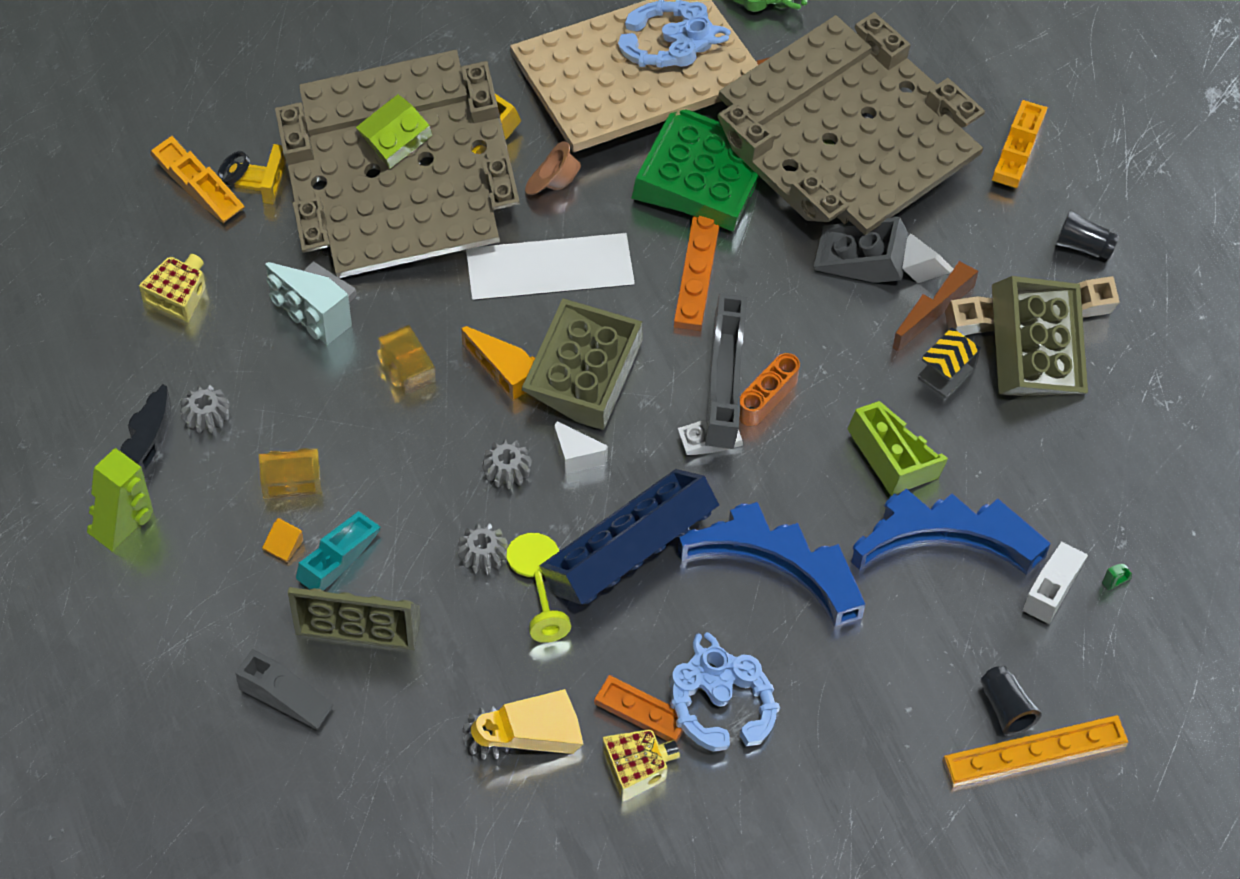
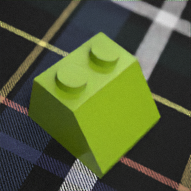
M399 94L355 127L389 169L433 136L430 125L413 105Z

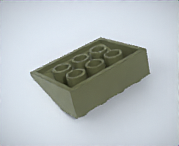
M1010 276L993 283L992 297L999 394L1015 396L1087 394L1088 384L1080 284Z
M563 298L526 377L522 390L578 423L604 430L643 341L642 321Z
M289 587L288 589L295 635L415 651L421 620L419 604H414L408 600H384L377 596L369 598L354 596L347 592L339 594L330 593L316 588L307 590Z

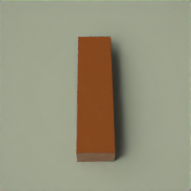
M959 261L933 299L922 294L895 333L892 348L899 352L940 317L951 300L961 299L973 289L979 271Z

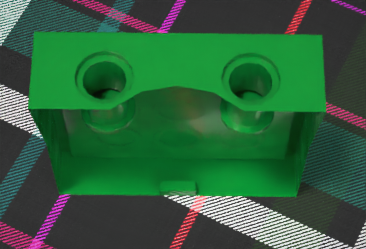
M685 109L681 110L680 115L677 116L676 112L669 114L636 176L631 199L682 211L695 217L700 215L712 219L714 224L734 232L760 176L732 150L720 122Z

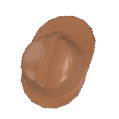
M563 141L557 144L546 160L532 174L525 187V192L528 195L536 194L545 187L561 190L573 181L581 168V164L569 153L570 145L568 142Z

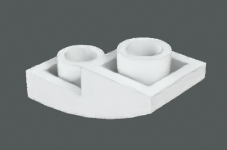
M706 420L678 428L686 455L708 454L728 449L705 446ZM739 429L734 448L743 446Z

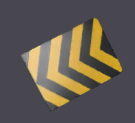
M951 327L923 355L922 361L927 366L918 374V379L941 396L948 397L976 368L981 347Z

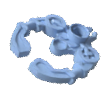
M658 0L643 5L629 13L625 25L628 30L640 31L646 26L649 18L662 16L663 12H673L674 16H682V22L668 23L662 28L664 40L673 42L669 47V51H659L658 55L648 54L647 50L638 49V39L636 34L633 33L621 34L618 45L623 56L631 62L638 64L639 67H645L646 65H657L659 68L673 65L683 67L694 63L697 58L696 52L707 51L711 48L712 44L728 41L731 31L723 26L713 25L708 19L707 7L703 3H690L682 0H676L675 2ZM718 33L725 34L721 37H715V35Z
M709 632L704 633V638L711 643V646L703 648L700 645L702 635L700 633L696 634L693 640L695 655L688 663L677 665L669 678V686L671 687L670 706L676 711L678 717L676 720L677 727L682 728L688 737L705 749L713 752L727 750L730 746L728 731L720 727L704 728L698 722L695 715L690 716L687 707L692 703L689 696L694 695L698 688L703 689L710 697L711 702L716 706L727 705L732 697V686L734 683L741 688L751 687L753 695L761 697L763 705L758 709L761 715L760 720L750 721L740 730V737L746 747L761 744L772 730L776 720V713L780 710L779 703H775L772 695L774 691L773 685L770 684L762 672L761 664L751 655L743 654L735 657L727 653L719 646L716 638ZM708 663H711V664L715 665L716 668L710 666Z

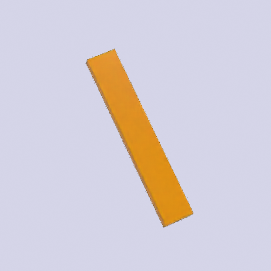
M1115 715L945 755L943 763L952 788L1127 747L1128 739L1119 716Z

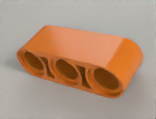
M783 353L777 356L741 394L739 400V421L746 426L758 425L795 387L800 368V361L795 355Z

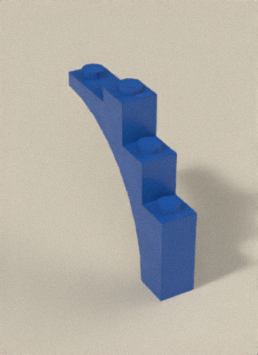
M906 488L899 495L893 494L886 501L883 519L876 524L873 532L867 538L862 536L854 544L851 563L861 570L876 558L893 550L915 544L942 542L966 545L987 551L1009 562L1027 575L1046 558L1051 543L998 498L991 505H983L976 514L954 494H950L945 500L939 499L930 509Z
M758 502L752 504L743 503L730 510L728 522L719 521L708 528L701 530L692 529L678 538L677 551L681 560L713 555L750 558L781 570L806 587L825 608L834 626L863 618L866 604L839 544L831 547L821 546L814 552H811L798 523L780 525L770 531Z

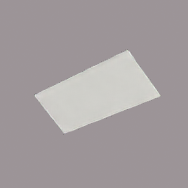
M627 233L490 245L466 249L472 300L635 284Z

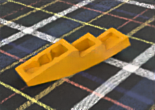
M1022 100L1002 149L992 181L1018 188L1048 107Z
M173 136L151 150L150 155L194 200L223 224L245 208L210 167L205 168L191 151L187 153Z

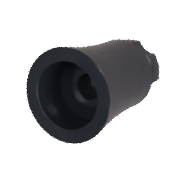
M1070 210L1057 239L1056 246L1071 248L1095 257L1100 255L1103 258L1110 259L1119 235L1109 232L1110 229L1099 226Z
M1006 666L993 667L981 677V683L985 688L984 692L996 712L1004 735L1014 736L1025 732L1040 720L1042 716L1041 711L1028 698L1015 676L1010 673Z

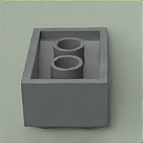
M900 217L886 218L880 226L867 235H864L851 222L823 225L813 267L816 271L875 283L902 280L904 271L902 269L909 234Z

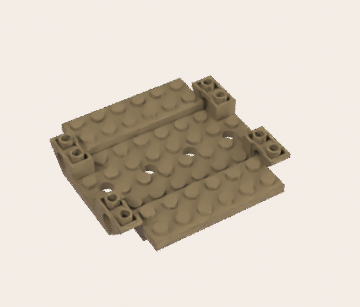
M875 12L855 24L856 32L837 15L833 16L719 90L718 98L728 106V108L718 114V119L732 150L805 220L829 222L838 217L844 224L850 221L864 235L870 233L880 226L886 218H891L980 156L983 147L961 127H967L985 114V110L949 78L936 84L907 58L911 44ZM900 88H909L912 93L902 92ZM869 113L874 118H864L861 114ZM831 139L836 144H825L823 140ZM793 166L796 168V171H786L783 167Z
M457 49L299 84L302 102L275 108L283 154L288 164L295 202H293L302 252L331 247L335 272L338 278L500 242L493 210L520 204L488 62L484 61L461 66ZM399 94L413 105L430 125L433 136L389 169L355 127ZM477 145L487 147L486 151L482 154L472 152L473 148ZM424 157L434 159L428 166L419 164L420 160ZM371 169L380 170V174L375 178L366 176L367 172ZM317 181L327 182V185L321 190L313 188Z

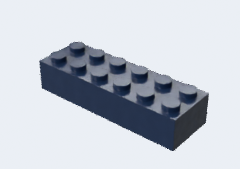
M675 469L543 562L539 567L554 595L581 605L593 601L597 597V593L604 588L617 584L621 579L620 577L626 572L639 568L644 563L643 560L651 554L664 550L669 541L686 534L689 531V527L694 523L707 519L712 514L711 511L719 506V503L704 475Z

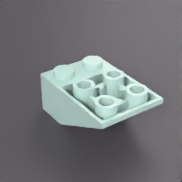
M271 262L265 264L267 272L266 281L269 285L271 301L276 306H282L287 310L294 322L303 324L314 339H320L324 344L329 345L352 326L348 294L329 277Z

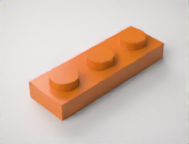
M611 675L608 676L595 697V705L644 730H652L654 735L668 742L675 740L677 743L683 733L682 728H678L676 725V720L678 719L676 711L669 704Z

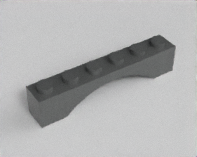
M719 293L714 317L705 446L734 449L739 429V380L747 297Z

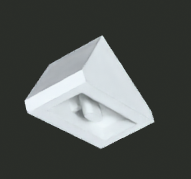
M910 234L907 237L902 269L917 283L949 274L954 270L938 253L914 235Z
M557 421L554 425V441L565 474L606 464L608 457L607 445Z

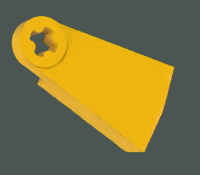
M565 689L504 704L498 711L480 715L471 725L472 737L478 744L484 747L498 746L574 754L583 745L577 715ZM485 726L487 730H492L493 733L490 735L488 731L483 730V727Z

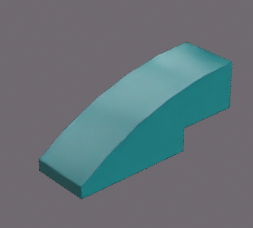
M356 512L320 539L318 549L299 562L296 579L309 589L316 588L324 591L362 554L380 532L381 527L361 512Z

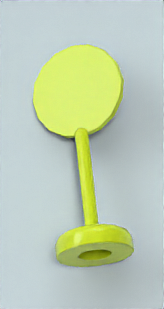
M526 533L511 541L507 548V562L510 568L517 574L535 577L543 612L536 615L530 621L529 632L531 638L543 643L557 641L565 637L570 632L572 626L568 615L564 612L550 610L542 578L544 574L539 565L559 552L555 541L546 535Z

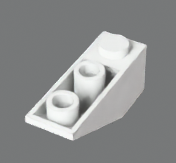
M1061 542L1030 590L1023 611L1050 624L1088 555Z

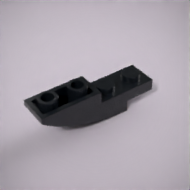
M164 384L156 392L154 391L149 395L146 404L139 412L132 415L128 424L131 438L126 439L120 449L123 454L142 467L143 474L147 472L158 455L169 426L171 400L168 387Z

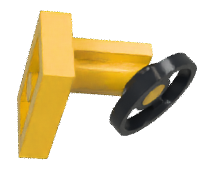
M273 144L267 167L249 164V156L243 151L234 152L223 161L217 176L225 185L234 183L236 188L261 191L263 203L274 205L286 165L282 145ZM244 156L243 163H239L234 160L238 157ZM230 164V166H229V168H228V170H227V176H226L225 179L223 180L224 171H225V169L227 168V166Z

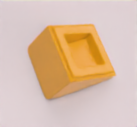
M277 518L262 550L288 563L304 541L302 531Z

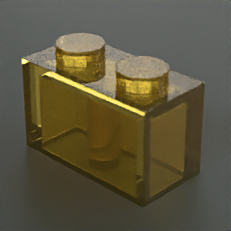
M410 325L379 338L380 350L377 351L378 358L383 366H388L390 378L394 386H400L405 396L436 382L435 366Z
M302 448L290 452L271 451L267 454H259L263 499L322 494L318 449Z

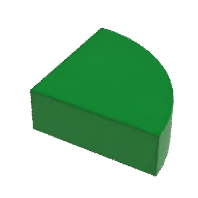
M1125 564L1114 565L1107 569L1102 584L1108 591H1111L1132 579V572Z

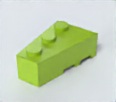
M878 401L855 409L847 430L890 495L900 493L906 488L911 489L939 479L948 458L942 453L938 455L926 445V439L921 435L916 437L906 428L907 423L882 402Z
M114 448L94 467L91 494L95 497V505L89 507V514L93 516V522L87 526V533L112 552L140 525H144L153 513L142 467L117 448Z

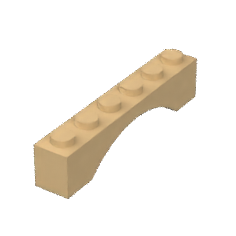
M1113 276L1077 283L1080 284L1083 318L1111 314L1120 303ZM977 296L951 300L944 311L948 329L953 327L962 335L995 331L993 298Z

